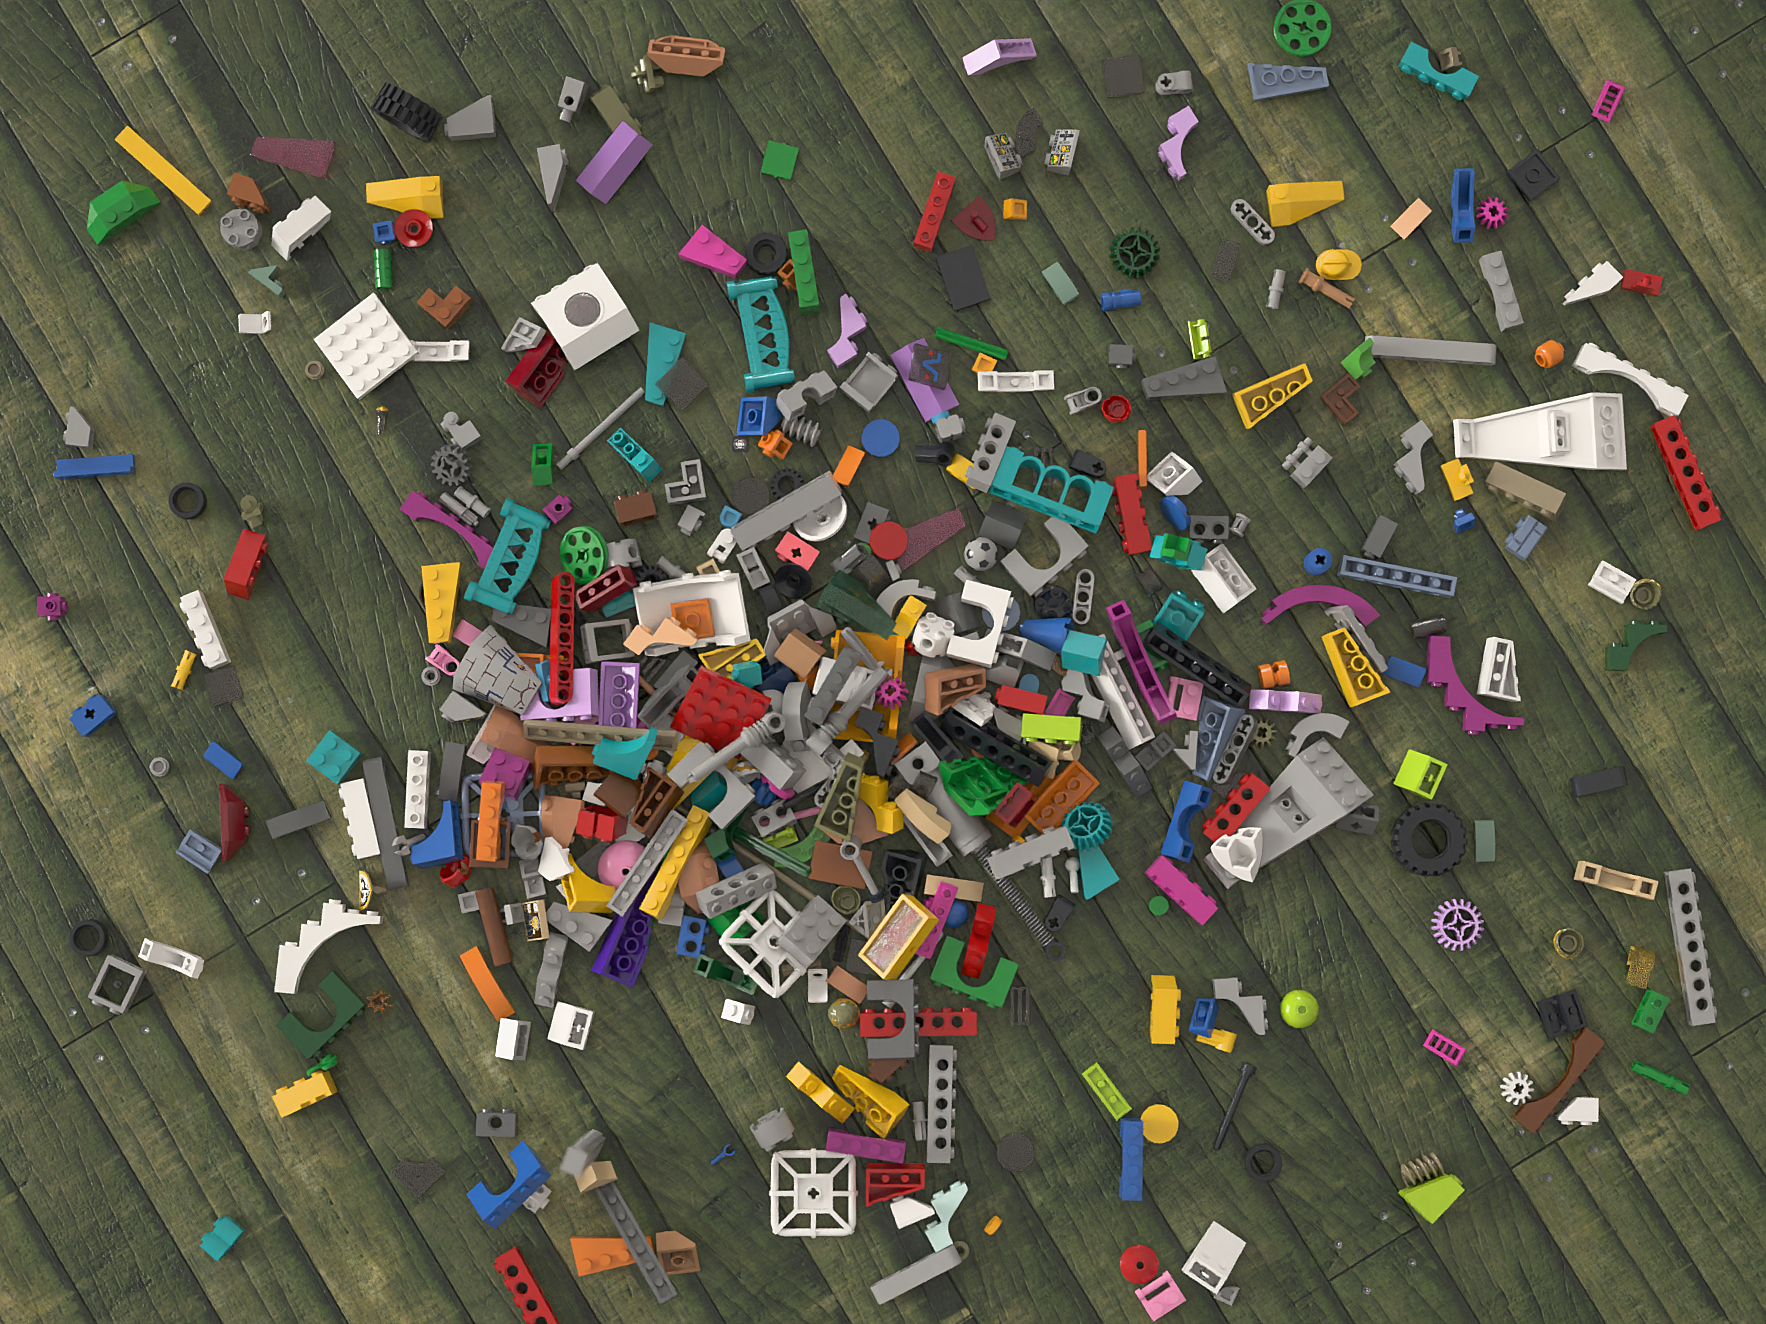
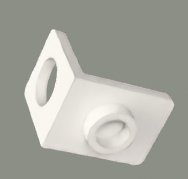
M266 311L263 314L238 315L240 333L265 334L271 330L270 311Z
M808 969L809 1003L827 1002V969ZM819 973L822 976H814L813 974Z

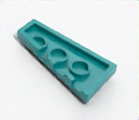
M654 323L649 324L645 401L664 407L686 333Z

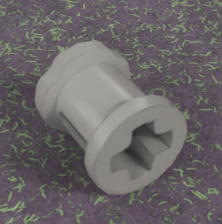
M1236 513V519L1232 526L1229 527V532L1243 538V532L1247 524L1251 523L1252 520L1240 513Z

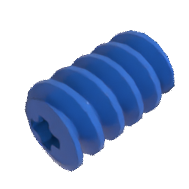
M1324 548L1314 549L1304 558L1303 566L1305 571L1313 576L1324 573L1331 567L1332 556ZM1319 559L1320 563L1316 564L1315 561Z

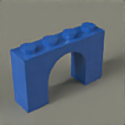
M1120 1118L1122 1176H1119V1196L1122 1200L1142 1201L1143 1121L1140 1118Z
M524 1141L509 1153L517 1165L518 1174L514 1184L506 1192L495 1195L489 1187L480 1181L466 1194L482 1220L494 1230L552 1176L536 1151Z

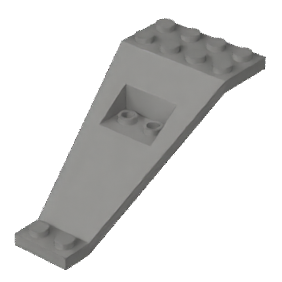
M1323 737L1299 753L1270 786L1271 789L1232 835L1237 834L1238 829L1254 827L1262 829L1263 847L1258 868L1260 869L1341 820L1371 799L1373 794ZM1212 852L1203 859L1227 889L1242 880L1222 867Z

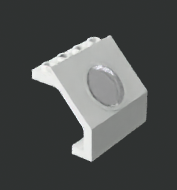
M598 263L587 266L580 274L569 277L567 282L553 287L549 293L538 296L531 303L567 357V361L574 370L639 331L627 307Z

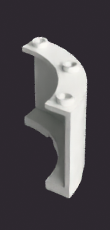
M730 570L720 571L717 574L694 576L693 573L683 574L682 578L656 583H651V581L641 582L639 587L633 588L639 625L644 624L650 628L652 635H654L666 617H672L671 603L709 598L715 636L698 638L697 642L690 646V649L706 647L709 643H716L717 646H735L751 641L739 573H731ZM655 642L648 645L644 652L646 656H659L678 651V647H687L689 645Z

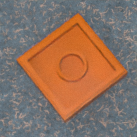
M709 598L670 604L672 617L681 622L679 626L685 630L687 628L693 630L697 634L696 638L715 636Z

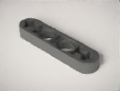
M1243 715L1239 719L1214 770L1213 779L1215 782L1227 785L1232 781L1258 727V721L1255 717ZM1246 721L1251 723L1250 727L1245 724ZM1239 736H1242L1244 739L1241 746L1236 745V739ZM1233 753L1235 761L1229 764L1227 758ZM1221 773L1226 775L1225 779L1220 776Z

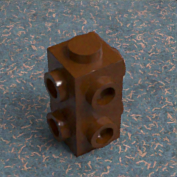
M869 1061L870 1066L868 1069L870 1072L868 1075L874 1082L879 1081L882 1083L885 1081L887 1083L895 1076L893 1072L898 1068L902 1070L909 1064V1061Z

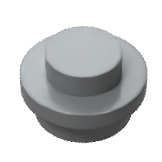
M158 757L150 763V771L155 776H164L169 771L170 765L165 758Z

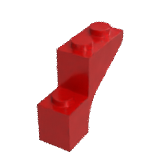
M978 903L961 975L980 979L997 907Z

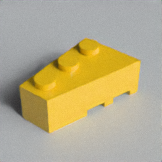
M1151 975L1153 984L1150 1020L1151 1043L1175 1044V1037H1179V1026H1176V1019H1180V1008L1177 1007V1001L1181 1000V990L1177 989L1175 976Z
M321 1069L311 1074L312 1078L308 1080L302 1078L293 1082L295 1086L289 1089L285 1086L276 1090L277 1094L272 1097L281 1118L337 1093L338 1090L329 1071L323 1072Z

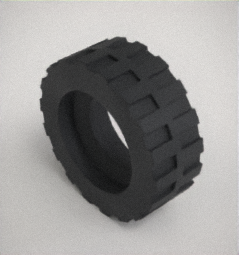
M772 232L756 234L755 237L750 239L745 251L748 265L759 275L772 276L787 262V247L783 239ZM763 245H770L776 251V257L770 263H763L757 257L758 249Z

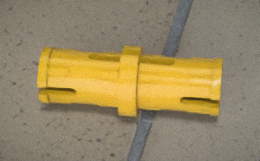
M186 650L184 651L180 666L176 668L178 671L171 686L183 690L188 674L192 672L190 669L197 655Z

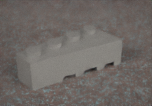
M1053 826L1043 829V834L1039 836L1034 833L1025 837V842L1020 843L1018 840L1009 844V848L1004 851L1002 848L992 851V856L988 857L987 860L995 879L1003 878L1024 869L1026 866L1039 863L1044 858L1056 856L1060 851L1075 848L1067 827L1063 826L1054 829Z

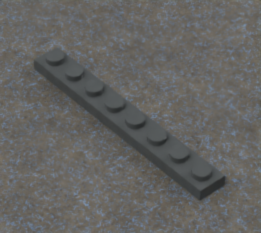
M612 1181L594 1188L659 1304L662 1306L678 1296L677 1292L615 1183Z

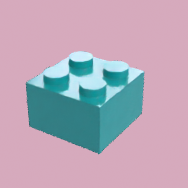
M329 730L306 762L334 783L340 785L363 756V753L334 731Z

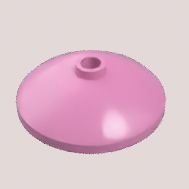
M627 840L619 841L609 846L603 852L598 863V875L601 883L615 886L617 891L627 876L623 874L622 870L627 868L630 872L646 847L638 842Z

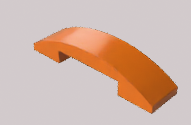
M475 946L460 955L471 979L496 1020L500 1022L501 1018H507L514 1014L513 1007L503 994L478 947Z

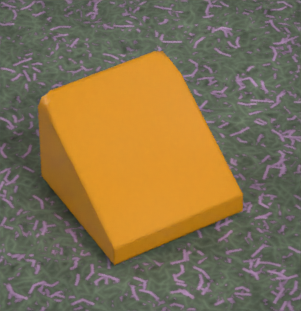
M1014 198L1004 200L1003 218L1026 220L1027 200Z

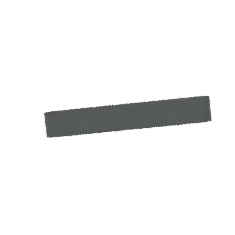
M382 756L363 760V769L387 886L389 890L409 886L404 856L394 853L402 850L401 844L392 846L394 839L399 837V831L385 763Z

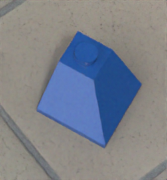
M770 397L741 398L737 435H766L782 419V413L775 405L777 399Z

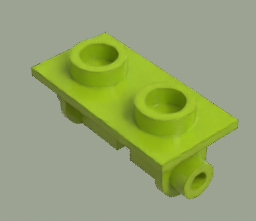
M1205 319L1197 320V322H1188L1194 359H1207L1211 357L1210 339L1204 340V337L1209 336L1208 324L1205 322Z
M793 825L787 826L785 830L774 836L764 839L761 835L757 836V838L777 849L798 841Z

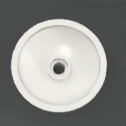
M839 495L840 498L837 501L825 503L821 510L806 514L807 517L800 522L794 521L793 525L796 532L802 538L809 541H822L832 537L841 529L847 517V505L844 498Z

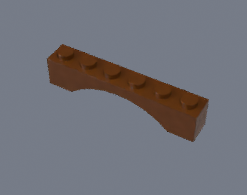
M1582 1028L1571 1041L1570 1061L1560 1082L1545 1095L1522 1104L1511 1118L1533 1134L1535 1131L1539 1132L1544 1126L1543 1121L1547 1116L1550 1117L1555 1112L1556 1104L1559 1101L1562 1102L1568 1095V1089L1571 1086L1574 1087L1579 1082V1075L1590 1068L1592 1065L1591 1060L1594 1056H1599L1602 1053L1605 1042L1588 1028Z

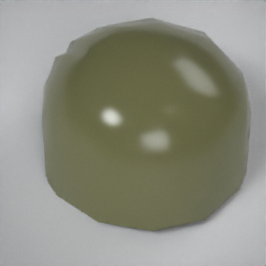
M839 886L833 891L831 901L833 908L838 913L851 915L860 908L861 897L859 892L852 886Z

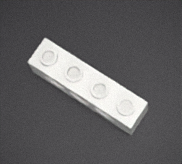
M408 750L405 828L427 829L431 752Z

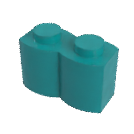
M229 1215L224 1218L221 1216L214 1223L215 1229L211 1233L208 1231L201 1239L203 1243L200 1247L216 1261H220L246 1231Z

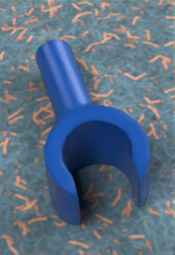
M731 1144L725 1145L723 1152L710 1161V1163L714 1165L722 1158L732 1156L735 1150L731 1154L726 1153V1148Z

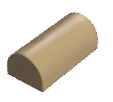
M1057 740V744L1048 743L1061 749L1058 760L1077 761L1080 757L1081 746L1079 742H1076V745L1064 744L1062 740Z

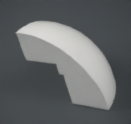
M1254 827L1238 829L1237 834L1230 837L1227 834L1223 835L1211 846L1214 857L1222 867L1234 876L1253 882L1262 856V829Z

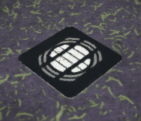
M732 437V451L747 452L748 437Z

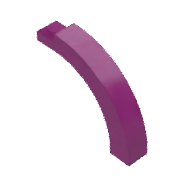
M1308 585L1287 591L1272 600L1271 604L1274 606V609L1271 606L1262 613L1264 617L1260 621L1266 625L1283 611L1304 603H1324L1332 606L1348 605L1354 611L1355 618L1363 627L1371 623L1380 614L1367 601L1348 590L1329 585Z

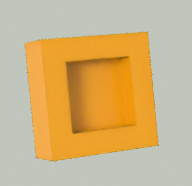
M979 353L972 371L975 373L993 371L997 360Z

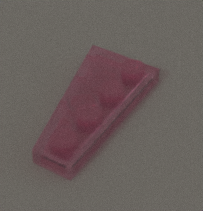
M256 137L250 155L324 178L335 141Z
M959 508L904 529L907 534L908 543L903 554L897 557L902 571L966 527Z

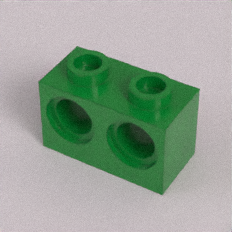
M1646 990L1631 1025L1647 1033L1654 1034L1670 999L1653 990Z

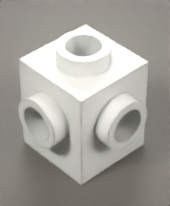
M543 1184L523 1205L536 1213L539 1208L544 1209L550 1201L547 1197L552 1191Z

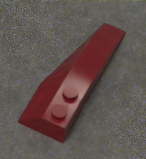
M582 295L565 310V316L571 324L578 327H586L595 310V306ZM549 328L546 329L538 346L530 348L505 381L516 393L540 409L563 379L565 374L563 371L568 362L567 357Z

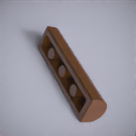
M494 887L475 891L494 965L499 966L513 962Z

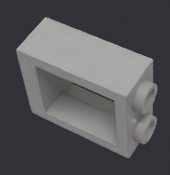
M629 618L588 623L580 626L585 664L623 660L635 656V652L625 645V653L598 656L594 629L621 625L623 641L625 642L633 631Z
M113 954L108 955L88 998L92 999V1003L97 1006L103 1007L105 1005L109 1007V1011L114 1014L127 1013L147 970ZM111 965L135 976L122 1005L97 995Z

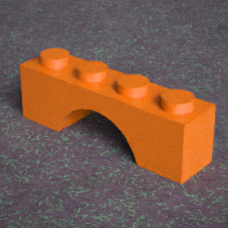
M485 780L482 782L476 860L496 862L500 859L501 838L499 825L505 794V782Z

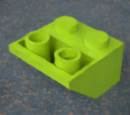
M1409 749L1393 784L1426 800H1432L1448 764Z

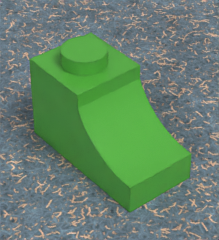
M1368 338L1341 362L1355 380L1360 376L1366 377L1372 372L1371 367L1376 363L1372 357L1374 342L1371 338Z

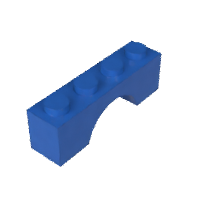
M1184 781L1161 854L1183 862H1190L1195 844L1189 837V825L1191 819L1198 811L1208 808L1213 792L1212 789Z

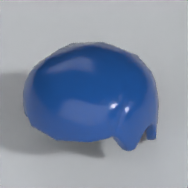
M954 898L945 921V925L950 928H957L965 924L969 915L967 906L958 898Z

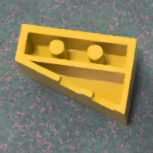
M757 638L735 646L732 645L698 654L706 668L731 679L733 664L754 660L759 663L766 658L764 649Z

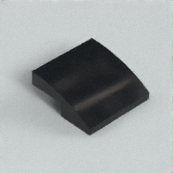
M1576 989L1536 1002L1548 1039L1588 1026Z

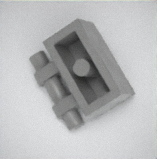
M1308 437L1297 445L1298 448L1292 454H1289L1285 458L1286 461L1282 464V467L1286 470L1291 466L1296 469L1290 476L1303 488L1332 459L1319 445L1311 451L1308 447L1313 441ZM1304 453L1307 458L1300 464L1297 459Z

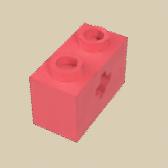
M788 531L775 550L780 560L785 563L789 560L794 564L804 567L808 572L820 555V551ZM799 549L801 557L796 556V558H793L792 551Z

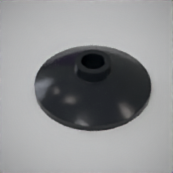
M784 564L775 573V585L780 593L786 597L793 599L802 598L811 589L812 580L810 574L804 567L798 564Z

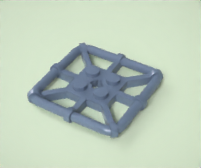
M531 771L527 779H532ZM483 773L469 774L462 778V814H460V819H462L464 854L467 857L470 856V818H477L480 814L470 813L469 786L481 796V788L473 781H479ZM532 781L521 792L517 801L504 797L501 813L503 809L510 813V816L506 818H508V822H513L512 833L517 824L525 826L524 816H539V833L543 841L541 804L544 795H546V784L538 788L539 811H524V797L534 788ZM499 826L503 848L500 849V857L505 859L506 827ZM511 849V857H518L514 853V849Z

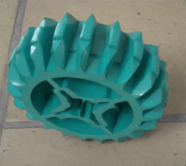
M1083 801L1081 806L1076 804L1075 809L1069 808L1070 813H1064L1065 819L1061 820L1062 826L1060 827H1067L1075 850L1079 848V850L1083 851L1086 848L1090 852L1091 847L1097 849V845L1099 843L1104 845L1103 840L1109 839L1108 834L1112 833L1111 827L1113 823L1111 816L1106 808L1101 807L1099 803L1094 805L1090 801L1087 805Z

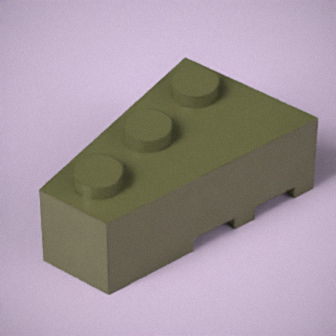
M605 85L588 97L612 133L624 121L640 135L642 134L640 131L642 129L641 124L637 119H632L629 114L632 111L628 105L621 103L619 100L621 95L615 86L611 88L610 85Z

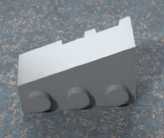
M553 902L546 912L549 923L589 952L593 950L613 922V919L594 913L569 912L568 905L559 902Z

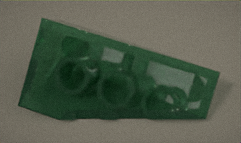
M841 570L831 579L819 599L820 603L885 640H888L897 624L857 579Z

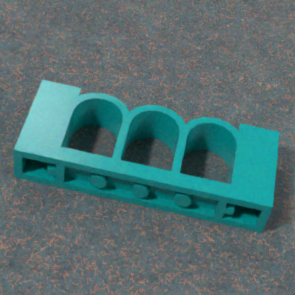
M1006 446L989 493L1097 533L1111 497L1113 486H1110L1107 482L1097 480L1094 484L1091 479L1082 475L1070 478L1064 468L1055 465L1045 468L1038 458L1033 456L1023 457L1024 452H1021L1018 448ZM1028 467L1036 471L1038 483L1034 493L1012 485L1016 473L1021 468ZM1047 477H1055L1063 484V492L1059 503L1037 495L1042 481ZM1071 487H1081L1087 492L1088 502L1084 512L1063 505L1066 493Z

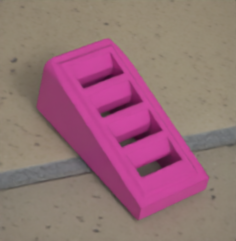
M1606 80L1592 116L1610 123L1626 87ZM1608 89H1614L1617 91V93H1611L1608 91ZM1605 95L1613 97L1614 101L1604 98ZM1602 102L1612 105L1611 108L1601 105ZM1599 108L1609 112L1608 115L1599 113Z
M1435 1030L1431 1031L1423 1045L1455 1066L1459 1065L1467 1052L1465 1048ZM1436 1036L1439 1037L1435 1046L1431 1047L1430 1045ZM1443 1040L1446 1041L1441 1051H1438L1437 1049ZM1449 1045H1452L1453 1047L1446 1056L1444 1054ZM1459 1049L1460 1051L1458 1052L1455 1059H1451L1455 1050Z

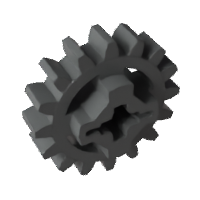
M454 444L444 445L435 451L436 454L432 456V459L435 460L431 463V466H435L432 472L438 474L437 480L443 479L442 484L448 482L449 486L454 484L457 486L468 479L467 476L471 474L468 470L472 468V465L468 464L471 458L465 457L467 451L461 452L460 446L455 448Z

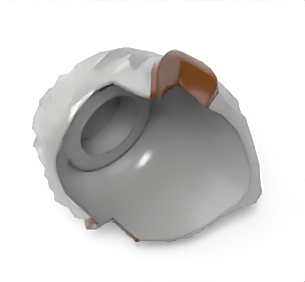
M517 824L511 836V846L514 848V853L521 859H536L543 846L541 834L531 826Z

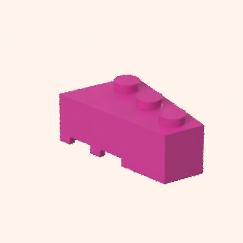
M701 225L678 254L682 260H687L735 279L748 265L747 259L703 225Z

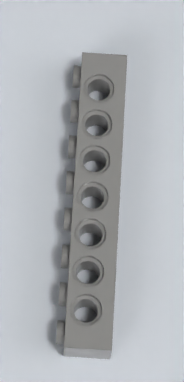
M1691 869L1664 872L1687 1023L1691 1026L1715 1023L1717 1010L1712 1003L1714 991L1709 984L1711 972L1706 965L1708 953L1703 946L1705 934L1700 927L1702 915L1697 908L1699 896L1694 889L1696 877ZM1681 884H1684L1686 887L1684 894H1680L1678 890ZM1684 903H1687L1689 906V911L1686 914L1681 909ZM1687 922H1690L1692 925V930L1689 933L1685 931V924ZM1691 941L1695 944V949L1692 952L1688 950V943ZM1694 960L1698 963L1696 971L1691 969V963ZM1696 980H1699L1701 982V988L1699 990H1696L1694 988V982ZM1699 999H1702L1704 1001V1007L1702 1009H1698L1697 1007V1001Z

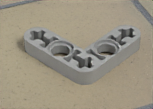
M833 743L826 748H829V750H825L821 755H818L810 747L812 752L833 771L815 795V804L820 808L824 805L822 796L830 792L832 781L836 779L846 757ZM830 753H834L837 756L836 763L830 761Z

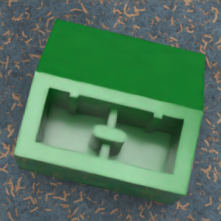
M748 901L706 920L722 937L724 932L740 916L739 913L742 910H746L751 903ZM757 910L752 913V916L760 924L764 921ZM745 921L730 938H744L754 928Z

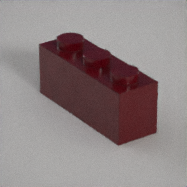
M617 565L574 592V596L580 610L593 613L637 586V582L631 568Z

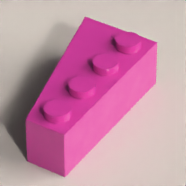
M1159 856L1144 874L1200 925H1204L1218 909L1215 906L1217 902L1209 895L1206 897L1201 892L1203 889L1195 882L1192 884L1187 879L1188 875L1181 869L1177 870L1173 866L1174 863L1167 856Z

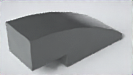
M446 741L438 799L458 802L467 745Z
M322 801L269 819L266 823L272 839H277L331 818L325 802Z

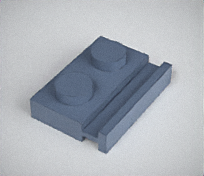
M190 829L176 853L208 874L222 854V848L194 829Z

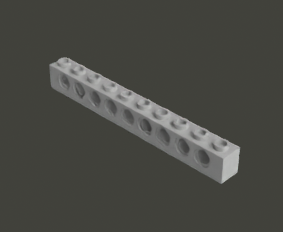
M592 1129V1131H587L570 1145L560 1170L577 1177L582 1175L597 1160L606 1139L602 1137L603 1133Z

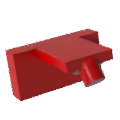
M1625 269L1620 289L1659 296L1663 277Z

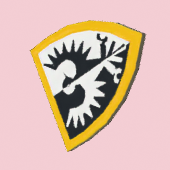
M359 871L360 910H364L369 906L372 894H386L387 888L386 886H372L367 872Z

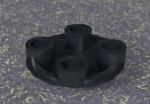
M1057 585L1043 588V591L1035 599V609L1038 615L1043 619L1066 618L1073 609V599L1070 593L1065 588Z

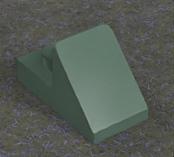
M278 266L251 269L248 272L253 278L279 297L283 298L287 293L282 289L284 285L274 279L280 271Z

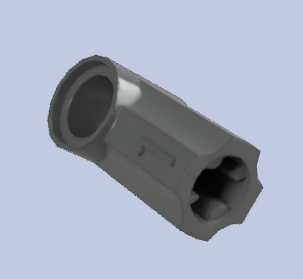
M857 543L845 554L835 559L830 566L843 580L868 556L867 550L863 545Z

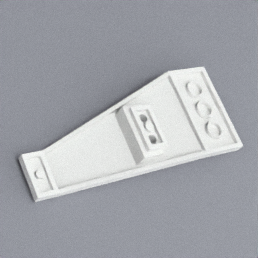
M1588 393L1482 418L1453 420L1456 458H1473L1590 470L1627 469L1622 394Z

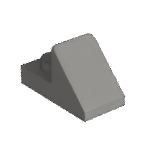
M1188 731V735H1185L1184 746H1187V750L1172 749L1189 770H1195L1198 731Z

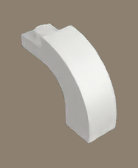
M144 939L138 957L178 970L192 978L198 979L199 974L203 970L204 960L202 957L164 943Z

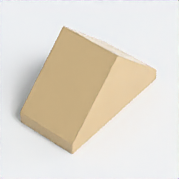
M611 1161L594 1162L579 1177L575 1176L580 1193H584L615 1181L617 1177Z

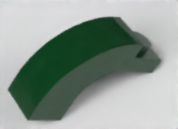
M702 954L699 955L694 973L758 997L761 987L748 974L745 975L743 969Z

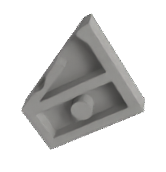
M519 317L501 349L509 353L536 348L546 330Z

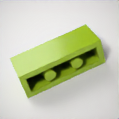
M1023 714L1021 737L1026 738V742H1037L1038 739H1045V743L1057 744V740H1062L1067 745H1076V742H1081L1082 718Z

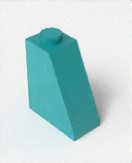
M1099 846L1097 849L1091 847L1090 852L1086 848L1083 851L1078 850L1083 895L1086 900L1120 880Z

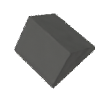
M992 501L978 536L988 538L996 544L1013 550L1028 515Z
M963 592L951 594L937 600V602H932L937 617L954 623L953 635L980 627L974 605L961 602Z

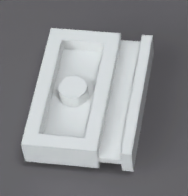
M1601 561L1588 586L1623 604L1636 579L1605 561Z

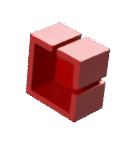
M590 805L579 810L576 833L582 834L583 838L593 839L596 836L602 842H612V840L619 839V837L626 834L628 814L623 819L609 807Z

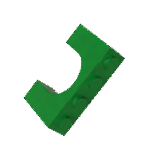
M807 229L788 232L801 316L820 313Z
M946 935L930 975V979L933 980L932 984L943 988V985L951 987V992L961 995V992L969 994L968 998L979 1002V999L987 1002L986 1006L997 1009L998 1006L1002 1008L1019 964L1000 957L992 978L986 984L978 987L968 986L960 980L956 969L965 942Z

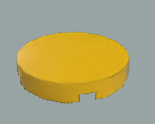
M1155 1104L1148 1107L1141 1115L1143 1135L1148 1140L1154 1143H1165L1175 1136L1178 1130V1119L1171 1108Z

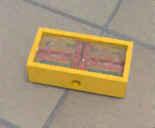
M902 894L858 956L883 979L896 980L939 919L914 896Z

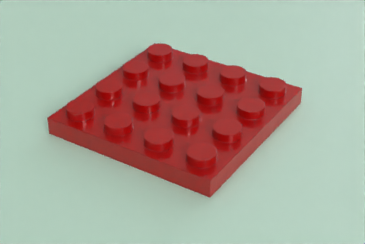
M701 666L671 722L670 728L693 739H698L704 744L707 742L712 748L720 751L738 739L744 727H753L752 724L754 723L757 725L756 722L760 721L772 698ZM739 753L734 758L740 760L742 754Z

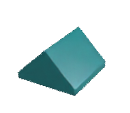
M1070 630L1061 650L1062 668L1100 676L1107 638Z
M717 771L711 772L690 793L692 806L694 805L711 813L710 810L717 803L723 801L727 794L728 787L725 777Z

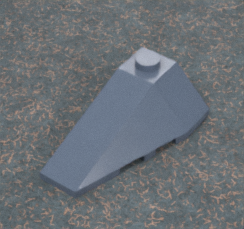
M1203 696L1197 715V720L1200 721L1197 737L1198 749L1196 753V768L1194 770L1195 775L1210 781L1239 719L1245 713L1244 709L1237 708L1228 702Z

